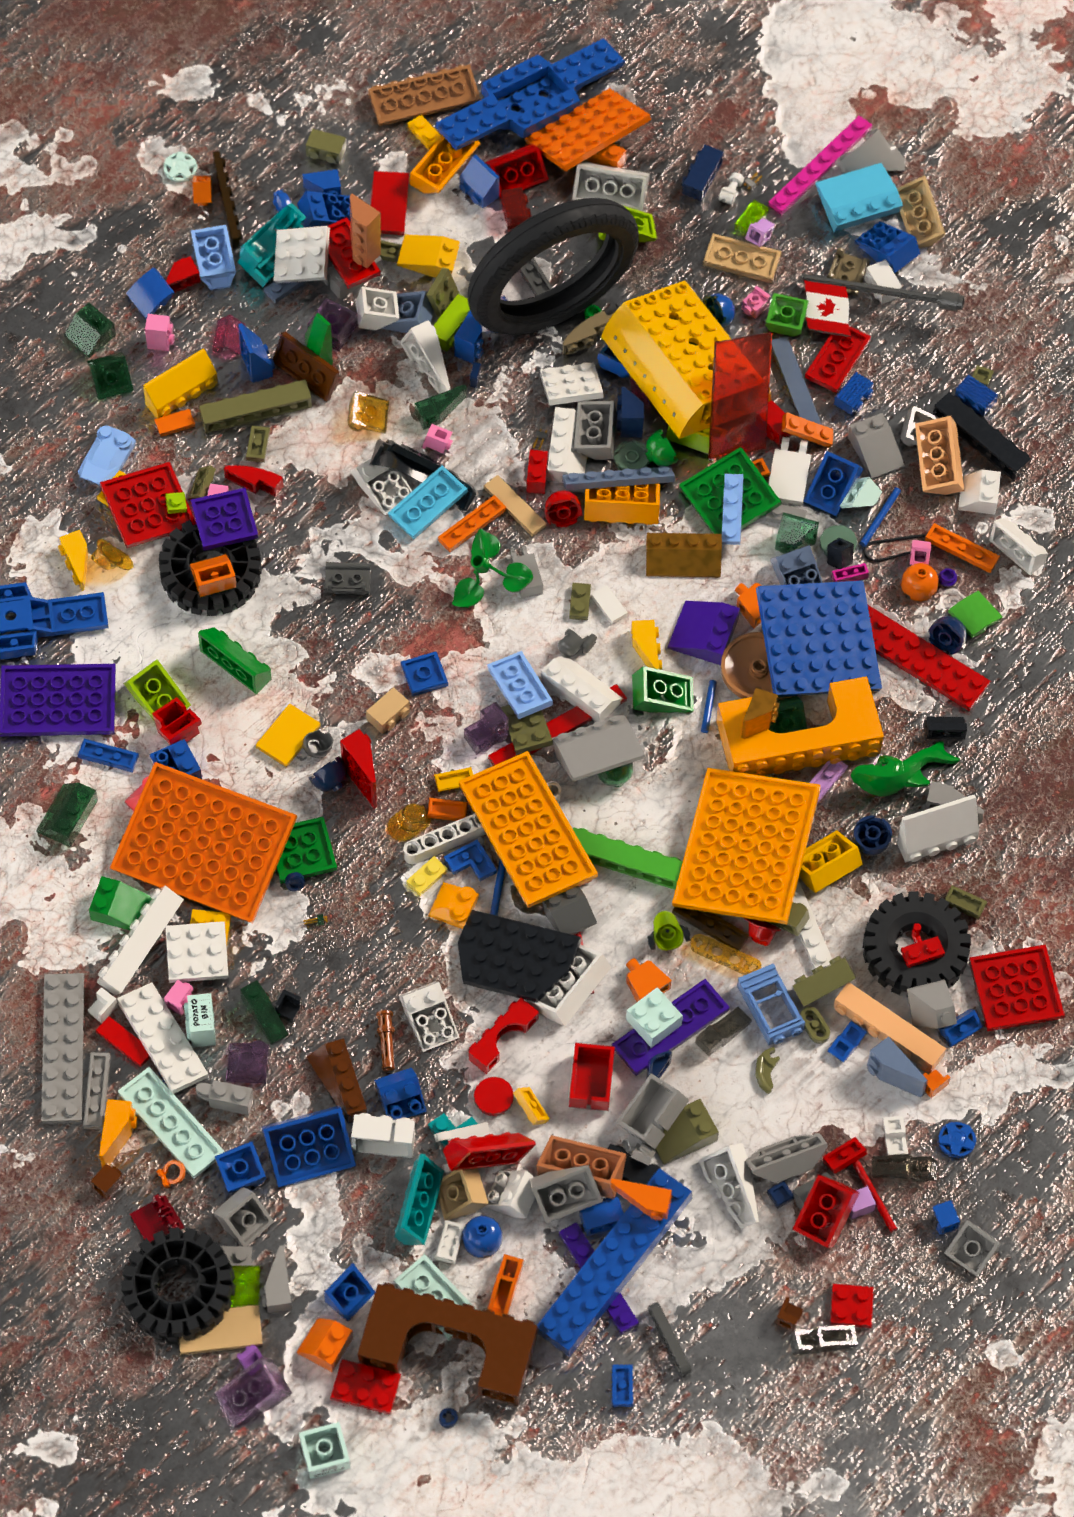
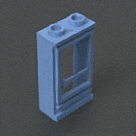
M774 963L738 978L737 987L768 1046L773 1043L779 1044L790 1036L796 1037L804 1031L805 1021L797 1010ZM772 984L776 985L778 989L776 993L755 1001L752 995L753 992ZM776 996H781L793 1020L770 1029L758 1004Z

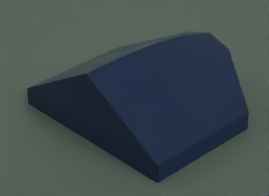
M671 1051L659 1053L649 1060L647 1078L650 1074L655 1075L659 1079L662 1077L671 1064Z

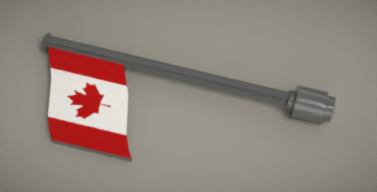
M805 273L800 277L801 282L805 284L807 300H809L806 311L809 331L851 337L847 289L933 302L940 305V309L951 311L963 310L965 296H962L960 293L948 291L934 295Z

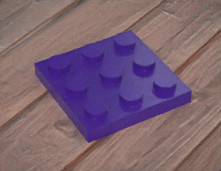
M246 488L191 499L203 550L258 538Z

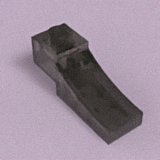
M737 1007L727 1016L704 1029L696 1036L695 1043L710 1056L719 1047H724L751 1024L752 1020Z
M911 1154L872 1156L871 1176L873 1178L910 1179L917 1182L936 1181L937 1161L933 1156L913 1157Z

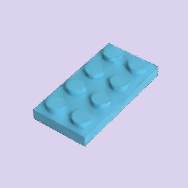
M441 465L390 510L388 516L412 539H415L468 492V489Z

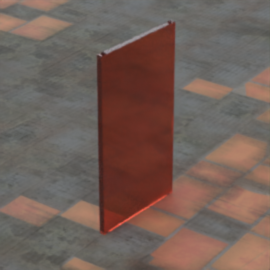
M771 332L714 343L708 457L710 459L724 457L739 447L744 452L766 448L772 346Z

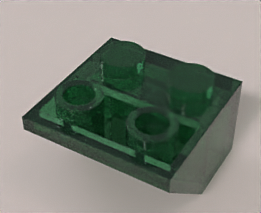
M88 303L75 314L64 336L90 358L112 340L116 333L114 323L92 304Z

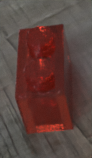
M522 187L501 190V204L507 229H513L525 220L530 219L531 211L530 208L526 207L528 198L527 194H523Z

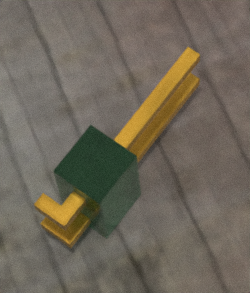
M320 914L317 915V918L304 920L306 922L304 925L317 922L318 925H322L324 921L328 923L327 916Z

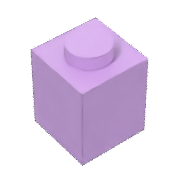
M868 1186L856 1190L860 1193L850 1212L851 1219L874 1211L876 1203Z

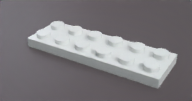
M149 983L117 998L118 1005L172 1094L208 1078V1072L153 983Z

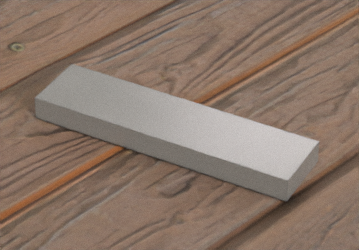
M90 1052L83 1129L103 1130L111 1059L110 1053Z

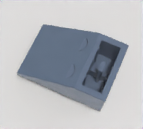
M810 545L770 559L780 585L823 583Z

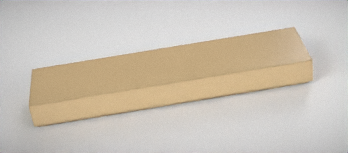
M499 475L484 485V489L491 496L495 495L506 506V511L532 537L546 527L547 523Z

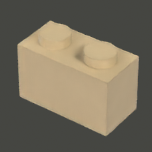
M393 687L366 711L367 721L384 734L387 730L393 729L399 719H403L409 714L410 701Z

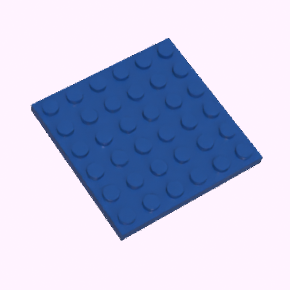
M864 581L758 586L756 588L774 694H777L778 697L828 694L830 683L866 676L871 691H880L882 689Z

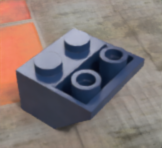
M621 387V394H617V431H620V438H643L644 402L626 387Z

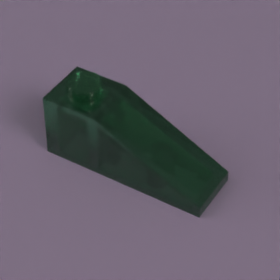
M466 385L414 403L415 414L423 430L430 428L431 424L436 426L440 424L467 397Z
M258 980L241 988L242 1001L270 1044L272 1045L287 1037L288 1032Z

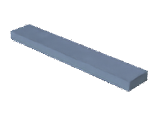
M788 337L770 340L771 349L797 416L821 424Z

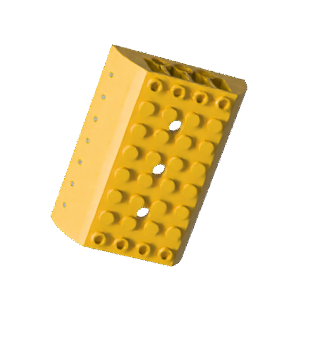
M686 281L625 301L614 312L603 330L602 339L679 439L758 410L771 400L769 386Z

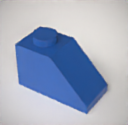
M338 169L302 174L303 187L313 192L341 195Z

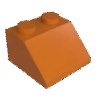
M317 1318L299 1347L297 1354L333 1372L353 1340V1330L334 1320Z

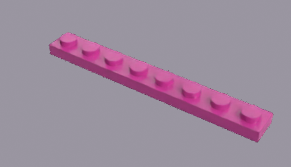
M860 115L857 116L769 201L768 206L780 215H783L835 165V161L840 156L850 151L872 129V124Z

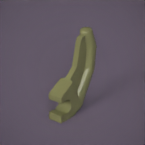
M774 1047L765 1050L756 1061L755 1076L759 1087L766 1094L772 1092L771 1072L780 1061L779 1056L775 1058L770 1057V1054L775 1053Z

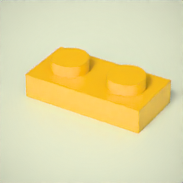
M422 115L407 123V128L428 150L441 137Z
M530 1087L517 1088L513 1092L517 1103L522 1107L528 1120L533 1125L545 1124L550 1119Z

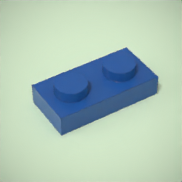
M612 1365V1407H633V1365Z

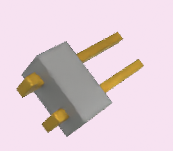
M756 172L750 179L747 178L744 181V187L747 186L748 190H753L756 187V182L762 175L753 182L752 179L758 174Z

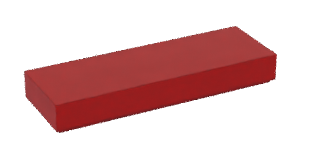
M110 1016L96 1029L98 1035L140 1068L150 1058L141 1041Z

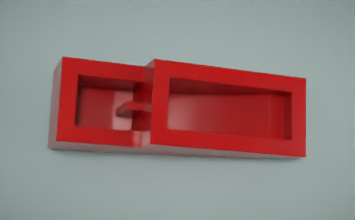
M230 465L224 467L226 479L246 488L254 494H257L261 489L276 497L284 487L283 477L273 472L250 466Z

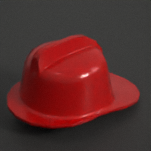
M744 918L749 922V936L751 939L764 946H769L776 932L782 930L767 921Z

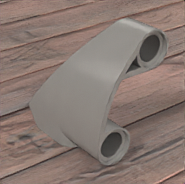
M878 128L866 135V141L859 147L843 154L835 161V164L843 174L878 163H882L886 171H905L904 157L895 145L887 142Z

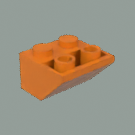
M226 554L190 564L200 597L237 587L236 576L231 561Z

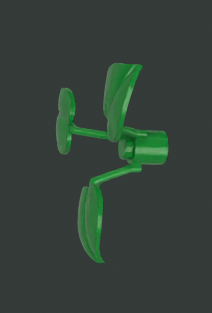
M479 529L471 549V565L475 568L476 581L473 578L462 579L455 588L452 604L455 607L468 608L480 602L484 595V588L479 585V573H486L489 569L505 577L503 586L509 592H519L527 587L533 580V573L526 565L518 562L509 564L506 573L493 567L489 563V558H494L499 553L500 542L494 535Z

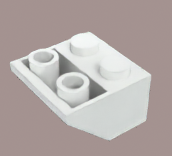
M526 1170L499 1171L487 1195L489 1204L485 1207L512 1218H527L535 1199L530 1179L534 1178V1176Z

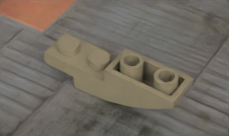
M602 311L579 324L564 340L562 345L563 356L574 354L578 350L590 348L596 344L597 336H602L603 330L613 314L607 316L605 311Z

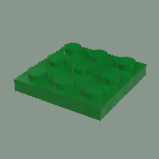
M324 817L294 824L276 867L280 883H285L286 876L293 872H299L304 878L337 871V864Z

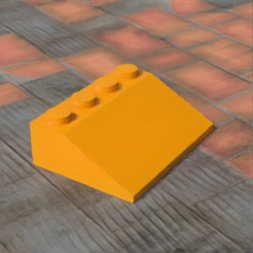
M660 483L585 489L584 520L590 522L658 524Z

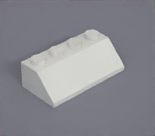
M581 162L577 165L572 200L603 198L615 201L622 206L643 211L650 173Z
M555 407L547 467V481L563 483L562 475L585 473L587 456L574 450L577 417L575 409Z
M568 656L554 658L542 670L541 682L574 707H579L591 716L594 722L604 721L620 705V701L623 699Z

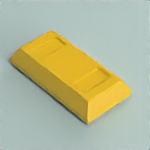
M471 767L435 774L434 778L438 792L460 788L459 781L472 776L473 771Z

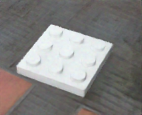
M328 226L277 230L274 282L278 284L327 280L330 228Z
M594 362L565 365L556 368L548 367L540 370L549 406L604 398Z
M225 921L166 926L169 983H176L177 980L189 982L229 978Z

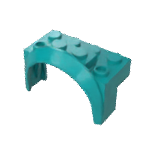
M293 203L288 204L240 248V259L237 262L262 287L274 277L277 238L275 229L304 228L301 224L306 219V216Z

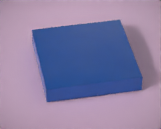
M437 651L400 662L412 697L448 686Z

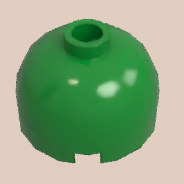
M660 429L648 438L645 455L650 463L653 461L657 466L668 467L679 460L675 457L676 453L667 437L661 436L663 431Z

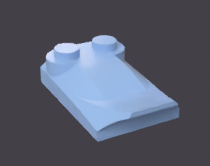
M221 225L191 230L200 279L210 290L230 287L236 274L227 226Z
M111 426L100 427L94 443L78 470L80 478L100 485V482L112 479L119 470L121 471L136 445V440L128 433Z

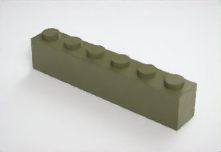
M297 380L286 385H277L265 390L260 389L257 392L241 394L233 398H224L213 403L208 402L199 406V411L205 433L207 434L311 408L312 398L306 380Z

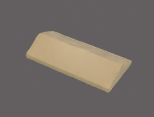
M924 175L897 188L903 203L900 213L906 232L916 237L919 248L933 246L946 235L927 178Z

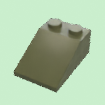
M701 1098L687 1104L669 1130L663 1131L665 1136L655 1150L663 1165H666L718 1141L719 1132Z

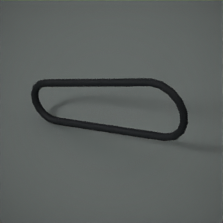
M919 534L868 542L866 547H864V555L868 560L873 562H880L908 555L911 551L880 559H873L867 555L866 550L869 545L874 543L925 537L926 535Z

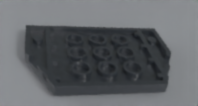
M472 910L458 940L463 984L538 1003L545 993L550 992L562 977L565 978L569 974L582 939L580 936Z

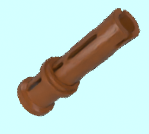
M382 1010L376 1013L379 1024L377 1033L381 1039L383 1071H393L395 1069L392 1035L395 1029L392 1027L393 1011Z

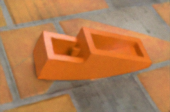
M504 1254L488 1306L489 1310L495 1312L494 1314L502 1316L509 1313L525 1260Z

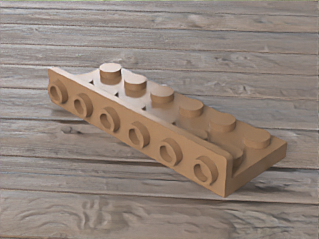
M458 65L453 69H442L437 73H425L420 77H408L403 81H391L386 85H375L368 89V98L371 99L379 126L474 104L481 100L470 65Z

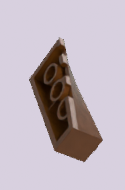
M344 1038L325 1043L306 1057L318 1078L323 1082L327 1092L334 1099L335 1104L341 1107L343 1116L348 1124L354 1121V1114L367 1113Z

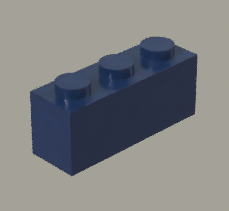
M705 144L702 150H698L695 163H691L688 176H684L682 179L683 195L702 202L723 163L724 151Z

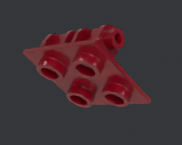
M156 1194L152 1197L153 1201L130 1213L144 1240L147 1238L149 1242L154 1240L153 1234L159 1231H163L166 1235L169 1234L170 1228H180V1230L185 1228L166 1195L160 1196Z

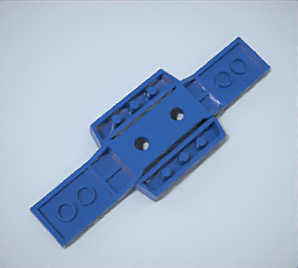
M604 38L553 64L540 55H536L482 82L481 93L484 99L436 122L435 127L456 151L498 129L512 130L524 138L544 128L547 124L556 122L562 115H567L574 111V108L580 105L577 92L583 86L624 66L625 60ZM545 76V78L541 79V81H539V82H537V83H535V84H533V85H529V86H527V88H525V89H523V90H521V91H519V92H515L512 96H510V97H508V98H506V99H501V98H503V97H505V96L511 94L512 92H514V91H516V90H518V89H520V88H522V87H524V86H526V85H528V84H530V83H532V82H534V81H536V80H538V79H540V78H542V77ZM545 92L548 94V97H540L539 93ZM517 106L520 108V111H512L511 107Z
M26 582L0 586V633L24 631L26 629L30 631L0 635V660L36 655L38 638L109 628L104 592L47 600L32 597ZM10 612L16 614L14 620H7L5 617Z

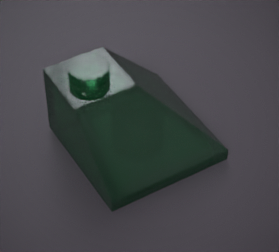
M783 512L775 550L785 554L816 544L819 522Z

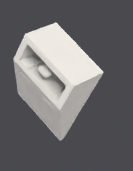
M371 457L350 472L362 490L381 512L386 515L409 495L412 490L401 472L385 466H373L370 464Z
M434 981L399 995L404 1012L423 1052L460 1038L439 982Z

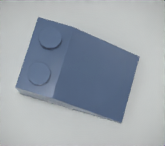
M427 291L397 294L399 320L380 329L407 333L411 328L429 320L431 323L434 310L426 295Z
M889 1036L870 1050L867 1069L871 1075H876L879 1080L920 1098L924 1096L928 1080Z

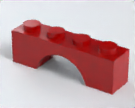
M520 998L517 1002L513 1001L505 1015H500L496 1019L495 1025L491 1029L488 1028L484 1031L481 1040L478 1043L474 1042L468 1049V1060L487 1074L500 1060V1053L496 1046L500 1037L511 1031L526 1033L539 1020V1011L523 998Z

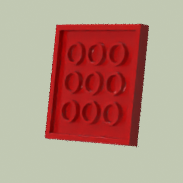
M170 462L100 482V488L126 549L170 536V533L175 528L182 531V524L189 520L193 525L196 524L187 500V512L168 514L166 494L183 492Z
M1046 944L969 957V964L987 1032L1064 1019L1065 1014Z

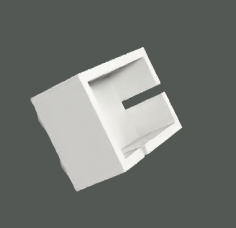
M367 1113L354 1114L351 1135L352 1151L412 1158L415 1141V1121L404 1117L393 1120V1118L386 1115L375 1117Z

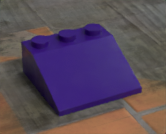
M685 600L667 649L721 665L723 653L729 645L737 625L740 608L722 602Z

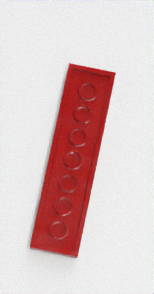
M868 605L876 654L970 711L988 688L991 681Z

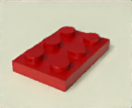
M341 1359L330 1399L391 1415L401 1374Z

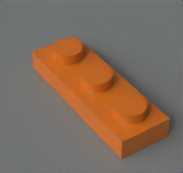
M788 412L783 415V432L827 448L833 445L832 428Z

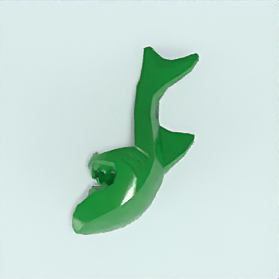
M939 741L935 745L913 754L903 762L892 756H880L876 765L857 766L852 771L851 778L864 791L872 795L887 797L899 792L904 787H924L930 785V781L922 775L920 770L925 764L932 762L955 764L960 761V758L948 754L944 750V742Z

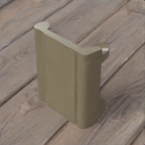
M838 248L827 278L863 283L866 268L871 262L870 259H861L845 254L843 248ZM847 289V294L858 296L859 291Z

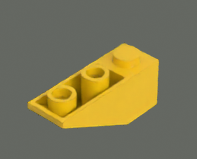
M77 530L59 537L60 545H58V550L61 556L65 555L67 559L65 564L68 571L72 570L74 574L72 575L74 584L76 586L79 585L81 591H84L88 548L81 531Z
M654 620L632 621L631 635L633 648L647 667L662 670V660H658V655L661 654L660 643L656 642V638H659V628L655 627Z

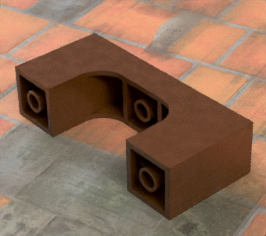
M390 1283L377 1284L357 1353L359 1363L399 1373L409 1341L415 1335L422 1332L444 1335L438 1328V1326L444 1327L443 1331L445 1333L453 1335L452 1338L476 1344L484 1351L486 1357L478 1383V1395L519 1406L538 1336V1327L534 1325L533 1321L527 1319L522 1321L515 1320V1317L508 1314L496 1315L494 1311L489 1309L477 1310L470 1304H454L455 1301L443 1298V1300L435 1299L434 1295L423 1293V1295L416 1294L414 1290L409 1288L397 1289Z

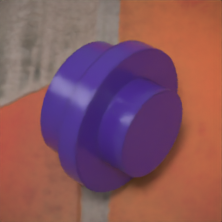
M946 568L939 573V582L943 586H953L957 581V574L954 570Z

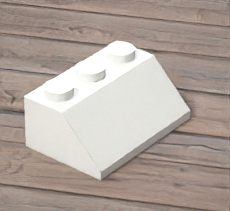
M1004 518L994 521L990 542L1031 576L1046 562L1048 553L1045 548L1034 542L1029 534H1025L1016 523L1011 522L1009 519Z

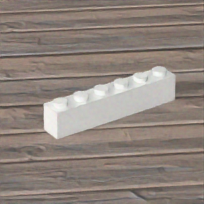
M167 886L159 889L156 888L150 896L152 900L149 904L146 903L140 911L142 914L140 918L132 922L129 927L131 931L128 935L125 934L119 942L121 946L117 951L114 950L109 957V964L107 967L104 966L98 973L100 977L97 983L114 996L122 993L184 900Z

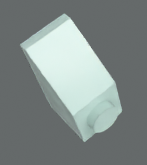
M870 477L857 478L840 507L843 509L874 506L878 502L882 491Z

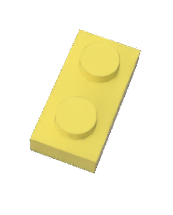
M433 856L406 881V884L421 896L448 872V868Z

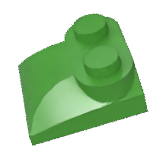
M773 293L765 327L771 332L798 336L802 332L809 300Z

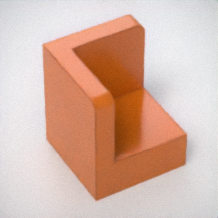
M936 1069L930 1074L925 1072L923 1075L928 1080L925 1093L930 1098H933L949 1085L951 1077L949 1075L943 1077Z

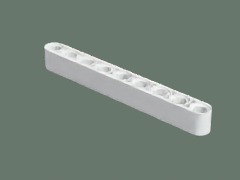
M548 782L551 792L556 793L553 796L557 803H559L561 800V786L557 782ZM474 813L406 842L404 845V860L408 864H417L486 835ZM462 829H469L468 832H463V831H461V830H462ZM445 836H450V837H452V838H451V839H444L443 837H445ZM432 843L434 846L428 847L426 844ZM409 851H416L417 853H415V854H409L408 852H409Z

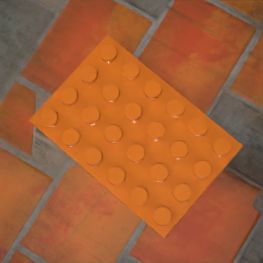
M609 88L574 108V111L562 115L556 122L549 123L544 128L532 133L525 140L527 145L533 144L538 146L540 153L563 170L568 171L651 121L649 113Z

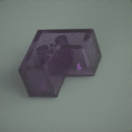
M494 702L480 710V720L464 729V739L476 755L480 752H486L494 744L502 743L507 739L509 718L498 703Z

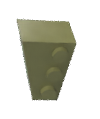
M837 956L829 961L830 964L823 968L821 965L813 969L812 975L808 977L802 975L794 980L795 984L792 987L803 1007L856 979V975L845 956L842 958Z

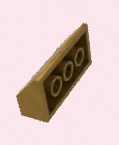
M647 533L646 576L721 578L722 534Z

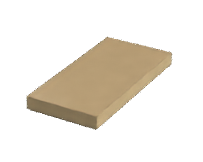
M712 234L703 260V266L772 283L782 251L763 246L758 247L748 242Z
M259 1305L230 1308L228 1312L223 1311L224 1319L218 1325L212 1323L209 1326L211 1331L205 1335H202L201 1332L195 1333L196 1339L186 1341L184 1337H179L180 1354L188 1355L241 1349L252 1344L256 1347L263 1346Z

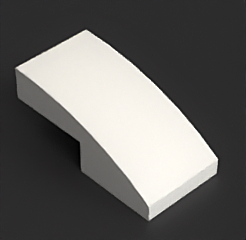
M903 1116L883 1117L888 1159L908 1158Z

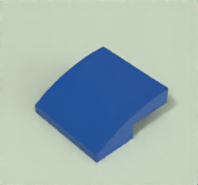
M152 268L140 277L126 294L142 315L147 318L148 314H154L160 306H165L175 292L156 268Z

